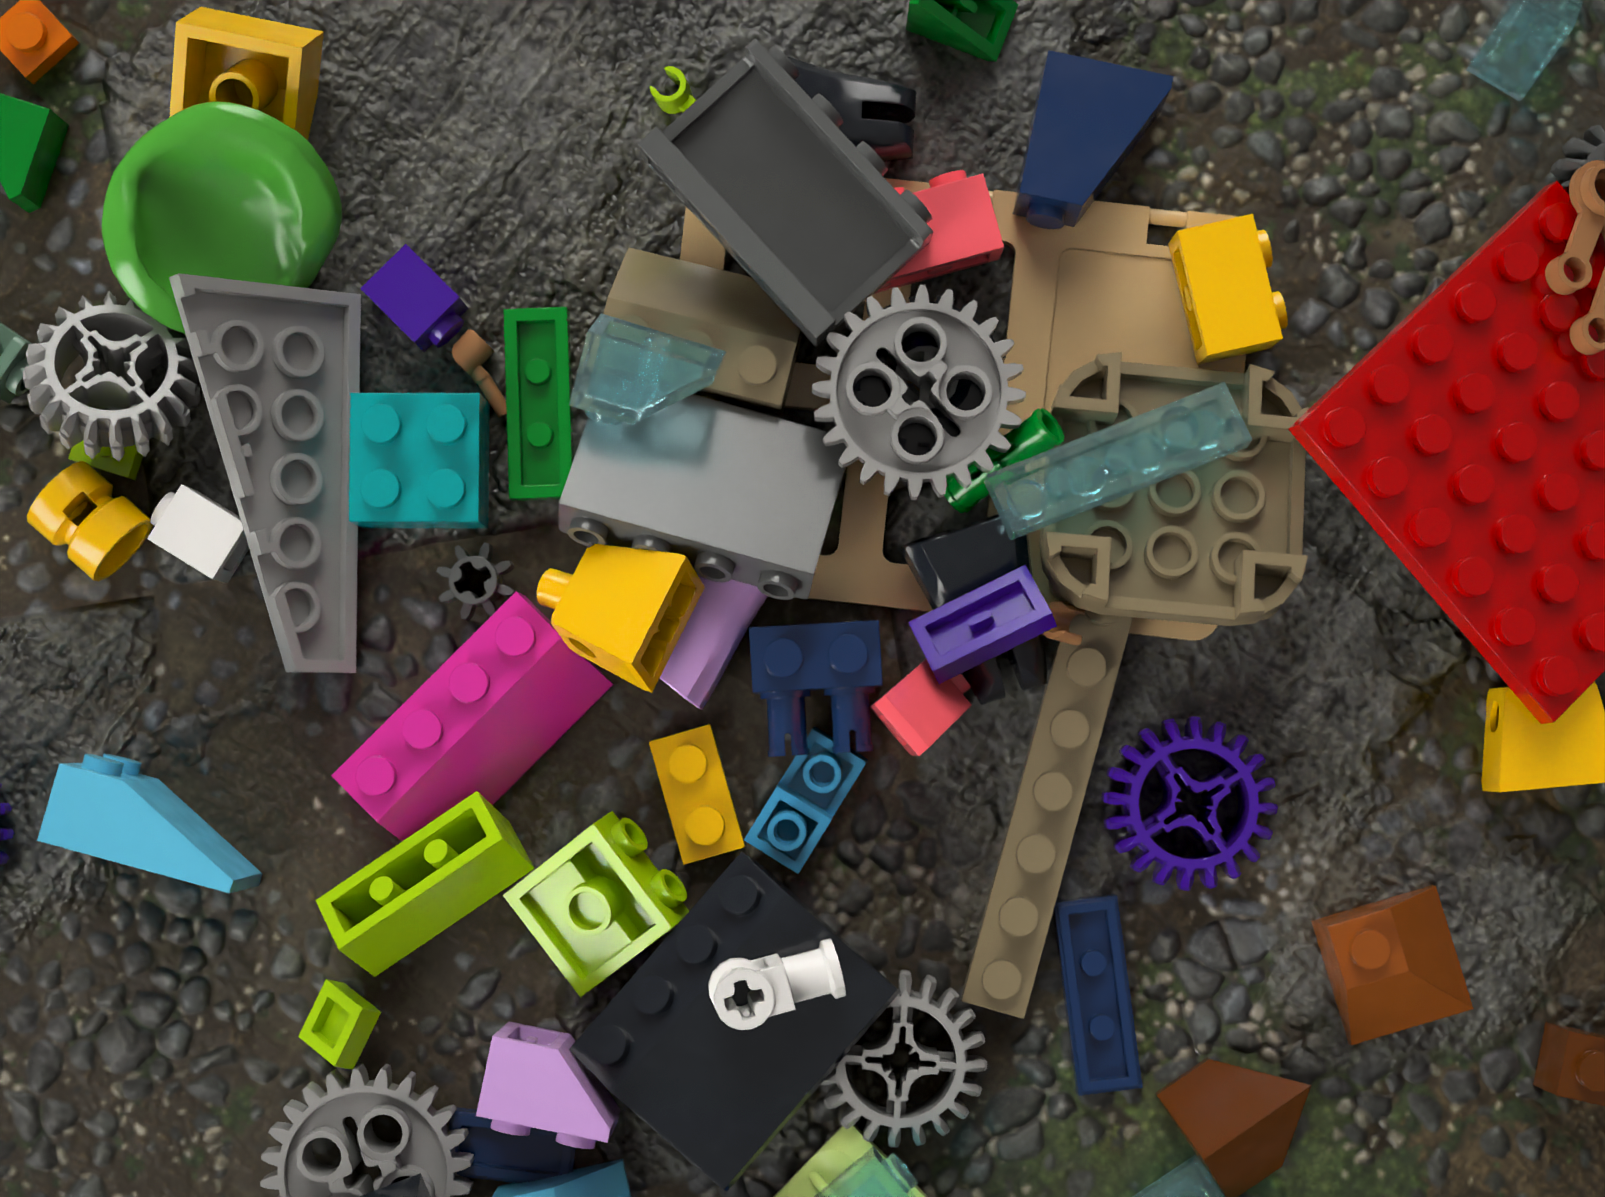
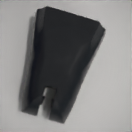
M788 57L800 74L794 81L811 99L819 93L832 104L844 121L839 129L855 147L862 141L865 142L879 155L883 162L913 159L914 130L905 123H909L915 118L917 91L888 81L834 72Z
M1023 508L992 515L965 524L962 529L945 530L901 546L902 553L933 610L1025 564L1032 575L1029 537ZM1042 634L1008 650L1010 665L1023 692L1048 684ZM995 657L963 672L981 705L1005 698L1006 694L1001 677L1000 663L996 662Z

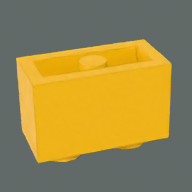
M1253 214L1178 230L1168 245L1197 365L1271 349L1282 340L1281 330L1286 329L1288 325L1286 306L1279 291L1272 292L1266 270V268L1272 267L1273 264L1271 244L1264 229L1257 231Z

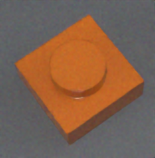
M19 0L0 17V51L32 84L36 83L79 44L77 39L41 0Z

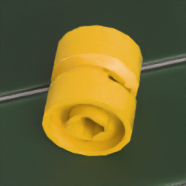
M79 461L62 470L39 493L30 506L27 522L53 545L61 546L68 544V558L90 578L99 582L115 573L136 553L148 537L153 525L150 523L151 518L127 497L120 496L113 499V485L87 462Z

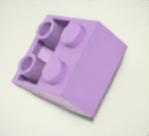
M508 1021L492 1036L476 1113L478 1117L492 1119L491 1129L510 1135L528 1136L532 1127L557 1132L555 1141L560 1144L581 1149H594L596 1141L608 1143L618 1123L620 1108L602 1082L569 1050L576 1042L571 1034Z

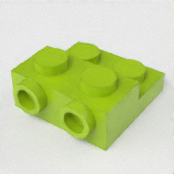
M613 811L593 823L503 895L580 998L672 929L689 912L683 903L687 899V892L681 880L670 870L662 869L658 871L644 852L647 849L648 842L642 829L629 818L619 820Z

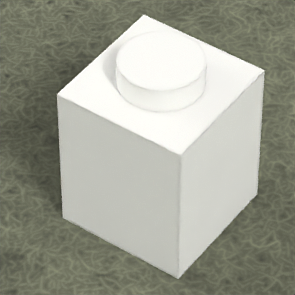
M181 484L176 494L173 492L167 493L158 503L151 516L150 523L155 527L147 539L213 580L228 583L249 550L240 517L199 491Z

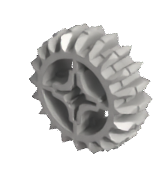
M108 291L103 300L104 305L93 306L92 302L82 295L78 303L80 312L75 314L59 306L55 314L57 326L40 323L37 331L39 343L28 344L26 357L30 366L24 367L25 370L23 371L25 388L29 389V394L27 395L29 407L35 414H41V427L47 434L60 431L61 444L67 450L84 440L85 453L91 459L100 452L102 447H110L112 457L119 462L125 453L124 447L135 445L136 450L146 457L150 451L149 439L153 437L169 446L170 441L173 439L171 425L187 428L191 420L188 408L198 407L201 400L200 388L198 387L200 381L186 335L161 325L144 313L131 299L126 305H117L116 297L110 291ZM80 355L83 358L84 368L75 375L76 382L64 389L61 385L64 373L71 362ZM162 363L167 371L166 377L159 389L149 398L145 393L144 383L152 377L151 370Z
M904 969L900 970L898 990L901 992L887 1007H893V1016H891V1024L887 1034L878 1041L862 1042L861 1045H854L820 1084L829 1085L837 1083L838 1085L837 1088L830 1091L824 1097V1104L828 1109L837 1108L846 1101L849 1103L850 1106L844 1111L840 1120L844 1128L849 1129L854 1126L861 1116L867 1119L863 1128V1139L868 1142H872L876 1138L880 1125L888 1126L887 1138L890 1147H899L901 1142L900 1128L911 1127L915 1144L917 1146L923 1145L926 1142V1136L922 1124L932 1120L936 1131L941 1136L948 1134L950 1129L941 1113L949 1108L957 1117L965 1119L969 1114V1110L957 1098L958 1093L961 1091L976 1097L981 1094V1085L965 1076L967 1071L981 1072L987 1069L985 1058L978 1055H967V1050L983 1045L985 1037L981 1031H971L962 1034L961 1029L969 1025L976 1017L973 1010L967 1007L951 1015L949 1011L956 1004L959 994L953 988H949L937 1001L933 999L932 996L936 989L937 980L931 975H926L922 980L919 992L911 990V972ZM880 971V973L886 978L884 972ZM913 1008L930 1014L943 1025L950 1036L952 1052L937 1051L936 1047L922 1045L915 1040L912 1023ZM903 1026V1038L905 1043L908 1044L909 1055L917 1051L919 1059H916V1062L910 1061L905 1063L904 1072L900 1073L899 1088L896 1089V1078L894 1072H891V1063L889 1061L882 1064L880 1057L883 1054L889 1055L894 1053L895 1044L899 1043L900 1028ZM845 1064L862 1065V1069L878 1072L884 1077L887 1082L886 1107L870 1101L857 1090L848 1075ZM939 1071L949 1072L943 1086L934 1096L919 1105L906 1108L910 1086L917 1078L923 1075H938Z

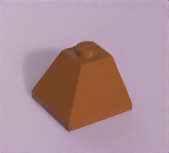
M1435 885L1311 921L1348 1044H1358L1474 1009Z

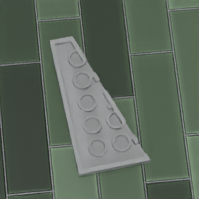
M180 273L169 277L285 671L292 673H356L358 526L349 522L350 393H360L361 294Z

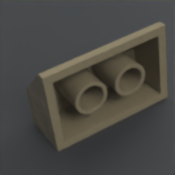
M628 247L607 297L592 360L601 372L607 370L675 390L783 415L803 333L752 277Z

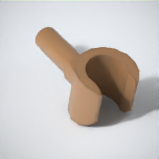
M467 330L453 345V358L471 376L474 383L478 384L497 417L500 418L507 414L506 400L491 375L482 367L495 351L475 331Z
M1060 601L1051 602L1048 606L1054 616L1057 627L1042 633V636L1075 646L1080 645L1083 638L1082 635L1069 632V626L1076 615H1085V610Z

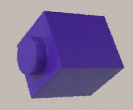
M407 244L360 288L423 352L432 344L440 348L448 343L462 328L464 320L461 316L469 309L462 299Z

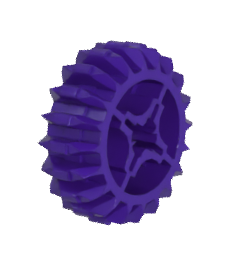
M1200 717L1187 718L1184 736L1180 735L1178 725L1174 719L1163 720L1161 722V731L1164 741L1161 742L1149 728L1140 730L1138 732L1139 740L1146 751L1141 754L1135 748L1123 745L1119 753L1122 758L1132 764L1129 772L1121 768L1109 767L1106 774L1110 779L1124 783L1122 793L1111 791L1102 793L1103 803L1111 805L1121 804L1122 814L1112 815L1104 819L1105 828L1119 829L1126 827L1128 834L1122 836L1114 843L1115 850L1118 853H1125L1137 846L1140 850L1132 859L1130 867L1134 871L1141 873L1148 868L1153 860L1156 861L1152 881L1162 886L1169 880L1173 869H1176L1177 886L1184 891L1191 890L1195 871H1198L1204 887L1209 889L1217 887L1218 877L1215 867L1218 865L1229 878H1238L1241 875V871L1233 856L1239 853L1243 858L1256 862L1260 858V854L1256 848L1247 843L1249 838L1253 835L1260 839L1270 840L1273 831L1268 827L1256 824L1258 813L1274 815L1278 811L1277 804L1259 802L1258 792L1269 791L1275 787L1274 779L1262 777L1254 780L1251 774L1265 763L1263 755L1253 754L1241 760L1239 756L1247 747L1249 740L1246 736L1238 734L1224 746L1222 743L1226 735V724L1222 722H1214L1209 728L1206 737L1203 738V725ZM1184 749L1198 750L1218 760L1225 769L1216 775H1209L1204 779L1196 781L1190 778L1183 767L1176 765L1170 754ZM1154 766L1159 773L1157 778L1163 788V798L1160 805L1148 814L1149 817L1142 821L1139 810L1140 791L1147 774ZM1179 785L1187 792L1198 793L1208 791L1202 795L1203 804L1196 805L1202 808L1197 816L1200 821H1197L1195 817L1188 814L1172 815L1176 812L1175 802H1183L1176 798L1181 791ZM1236 786L1238 795L1237 816L1231 831L1224 839L1220 834L1223 830L1217 821L1216 809L1219 802L1231 793L1230 789ZM1185 826L1194 834L1196 839L1202 841L1208 851L1195 856H1175L1159 847L1152 838L1163 831L1169 832L1174 828Z

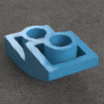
M815 726L807 737L810 755L795 756L744 838V841L797 874L802 869L868 761L867 758L852 749L846 753H832V747H834L833 737Z

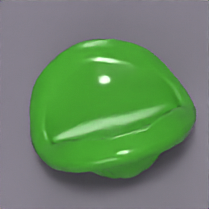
M206 102L181 110L157 124L136 141L115 169L107 188L102 214V238L112 272L126 295L144 313L161 325L185 334L169 277L180 273L309 288L339 236L342 223V204L334 178L326 164L310 142L299 132L276 118L254 108L231 102Z

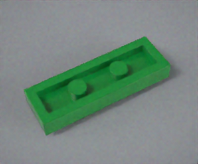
M568 307L504 309L509 499L511 501L560 499L574 460L570 311Z

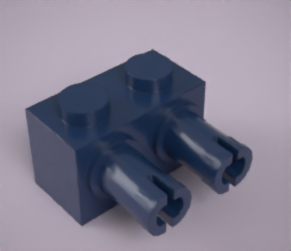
M879 620L749 627L752 692L760 694V699L767 700L768 757L786 756L785 735L787 733L791 735L792 755H810L807 742L805 697H810L811 691L824 690V696H831L834 746L832 747V753L850 752V730L855 732L856 752L874 751L871 734L869 693H876L875 687L883 685Z

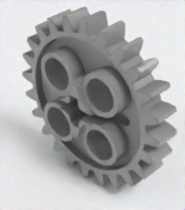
M926 285L919 286L915 302L906 303L899 288L894 287L891 294V307L883 309L879 302L870 296L866 299L869 318L865 321L849 311L844 314L845 324L851 333L848 337L829 332L827 342L838 354L837 357H817L816 367L830 375L831 379L813 383L812 394L830 399V403L814 411L815 421L820 422L834 421L835 427L823 437V443L825 446H832L844 442L847 448L842 453L838 465L844 468L857 460L863 463L864 466L859 481L862 485H865L879 473L885 476L884 495L890 496L898 481L907 482L911 500H917L922 482H930L938 498H942L946 494V478L953 476L958 484L966 489L971 485V476L968 469L971 464L987 474L993 469L992 461L986 453L988 448L1006 453L1010 448L1011 444L998 431L1000 428L1018 429L1022 419L1006 410L1007 405L1023 402L1026 398L1025 391L1008 387V381L1022 374L1024 370L1023 364L1003 363L1002 358L1013 348L1014 341L1012 339L1001 340L995 343L992 341L990 336L993 334L999 321L996 317L990 318L980 325L973 321L977 309V301L972 300L958 312L952 309L953 290L947 289L939 303L934 304L929 303ZM911 333H927L937 343L938 353L934 358L926 362L913 361L905 355L901 342ZM885 349L888 351L913 384L918 386L928 381L933 386L929 394V400L937 410L959 427L960 434L957 437H952L946 432L937 417L924 402L918 400L910 406L904 401L908 389L906 383L877 358L876 353L878 350ZM873 375L880 377L889 386L891 396L882 405L869 407L856 399L853 387L858 380L865 376ZM960 379L973 381L982 392V403L973 410L957 409L947 398L946 389L949 384ZM911 423L924 424L933 433L935 445L926 454H909L899 444L898 433L900 430Z
M359 1063L352 1071L350 1083H347L343 1075L337 1069H334L326 1076L327 1092L311 1081L302 1089L307 1105L291 1099L284 1106L283 1111L293 1124L276 1122L270 1128L268 1133L283 1145L268 1147L262 1153L261 1160L277 1166L278 1169L267 1174L260 1181V1186L279 1190L280 1195L277 1197H359L393 1184L398 1177H412L421 1173L431 1197L460 1196L470 1193L474 1181L457 1175V1172L472 1165L474 1154L455 1152V1147L466 1139L469 1131L467 1128L448 1129L446 1123L457 1108L453 1104L436 1110L431 1105L439 1089L436 1085L419 1095L413 1091L416 1082L415 1072L411 1071L398 1085L392 1083L391 1065L385 1064L380 1069L375 1080H369L364 1064ZM388 1115L396 1119L402 1128V1139L392 1143L379 1139L373 1131V1117ZM346 1117H352L356 1122L359 1144H357L350 1128L345 1125L344 1120ZM316 1138H327L336 1143L341 1153L340 1163L327 1165L317 1160L312 1150L313 1140ZM362 1159L367 1167L379 1166L381 1172L374 1182L369 1174L358 1176L355 1168Z

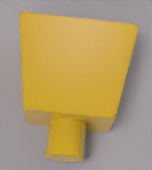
M594 544L586 549L574 574L553 568L545 571L538 583L537 601L542 606L555 609L552 614L551 624L572 651L642 690L652 693L705 586L685 555Z
M1594 681L1554 723L1540 724L1509 687L1490 688L1486 703L1482 791L1509 792L1605 783V710L1596 682Z

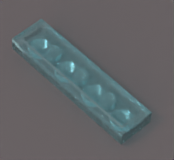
M1225 382L989 473L986 475L984 483L1011 541L1245 449L1250 444L1252 437Z

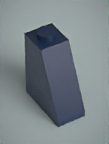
M1049 50L1040 77L1013 215L1026 217L1028 223L1044 229H1060L1064 225L1075 227L1161 113L1172 88L1174 76Z

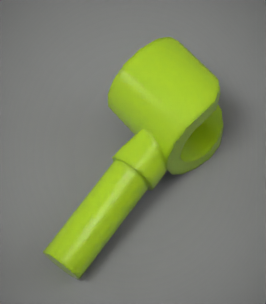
M667 66L664 70L667 76L680 86L678 91L673 95L664 96L657 89L650 86L651 94L662 111L668 114L684 112L697 99L692 96L691 88L680 69Z

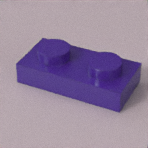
M1026 564L908 622L938 684L1057 627L1054 616Z

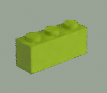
M476 791L315 901L338 950L376 977L535 868L510 822Z

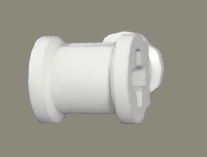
M831 938L820 941L818 949L785 958H780L777 953L754 960L730 958L717 966L712 972L708 983L709 996L719 1018L729 1027L738 1030L754 1029L762 1025L768 1017L796 1010L794 1003L830 993L835 999L846 996L840 963ZM740 980H745L751 989L747 995L748 1004L744 1006H736L731 997L734 995L735 990L733 983Z

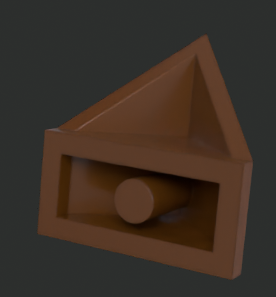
M1207 1057L1155 1094L1224 1196L1239 1197L1283 1166L1312 1085L1215 1061Z

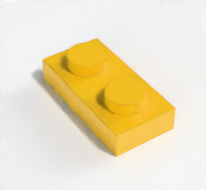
M711 724L649 741L683 865L744 848V839Z

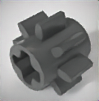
M484 543L481 546L478 556H470L467 550L457 545L455 547V554L459 561L453 565L452 569L447 567L437 568V573L449 579L450 587L449 590L441 594L439 599L443 603H452L456 600L464 602L460 613L461 619L470 621L474 616L476 607L484 608L486 613L492 616L498 610L495 603L501 596L511 597L516 592L511 587L505 585L503 576L511 572L515 566L509 560L502 561L496 565L491 563L493 546L488 543ZM473 567L483 573H491L492 576L484 582V588L487 593L482 597L471 591L464 592L463 586L471 581L468 571Z

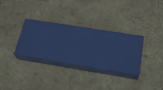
M1110 894L1056 901L1053 917L1076 1093L1082 1096L1143 1088L1117 895Z

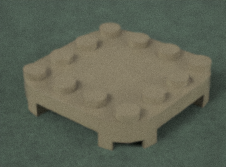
M1122 352L1097 354L1094 361L1074 370L1062 385L1060 384L1050 411L1051 415L1061 426L1065 439L1060 445L1054 446L1045 453L1039 548L1042 569L1049 580V589L1053 596L1060 601L1071 603L1076 608L1102 615L1222 626L1255 624L1260 620L1271 618L1302 581L1308 559L1307 555H1302L1306 450L1288 430L1308 410V407L1302 409L1292 392L1272 378L1273 370L1252 364L1249 365L1245 373L1121 362Z

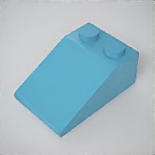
M104 753L103 757L85 754L82 763H59L37 841L226 893L259 886L263 873L159 779L139 774L141 762Z

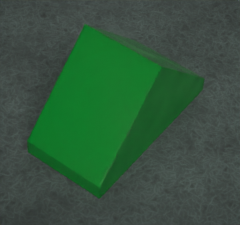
M910 0L906 30L983 60L997 62L1019 4L1013 0Z
M0 93V182L9 200L26 212L31 213L41 208L69 124L51 109Z

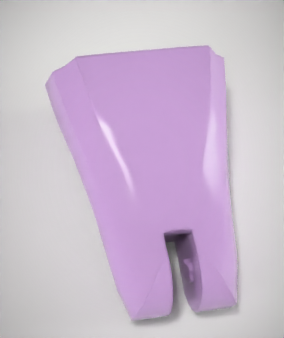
M698 575L705 588L660 679L699 709H703L710 699L745 632L768 597L760 592L757 586L735 580L714 582Z

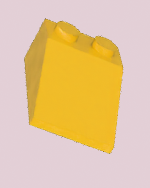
M199 7L176 22L169 117L196 104L231 102L260 110L296 130L308 140L318 95L324 31Z

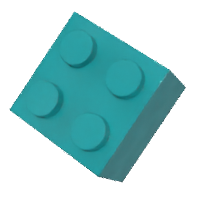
M350 393L349 522L361 528H489V402L480 393Z

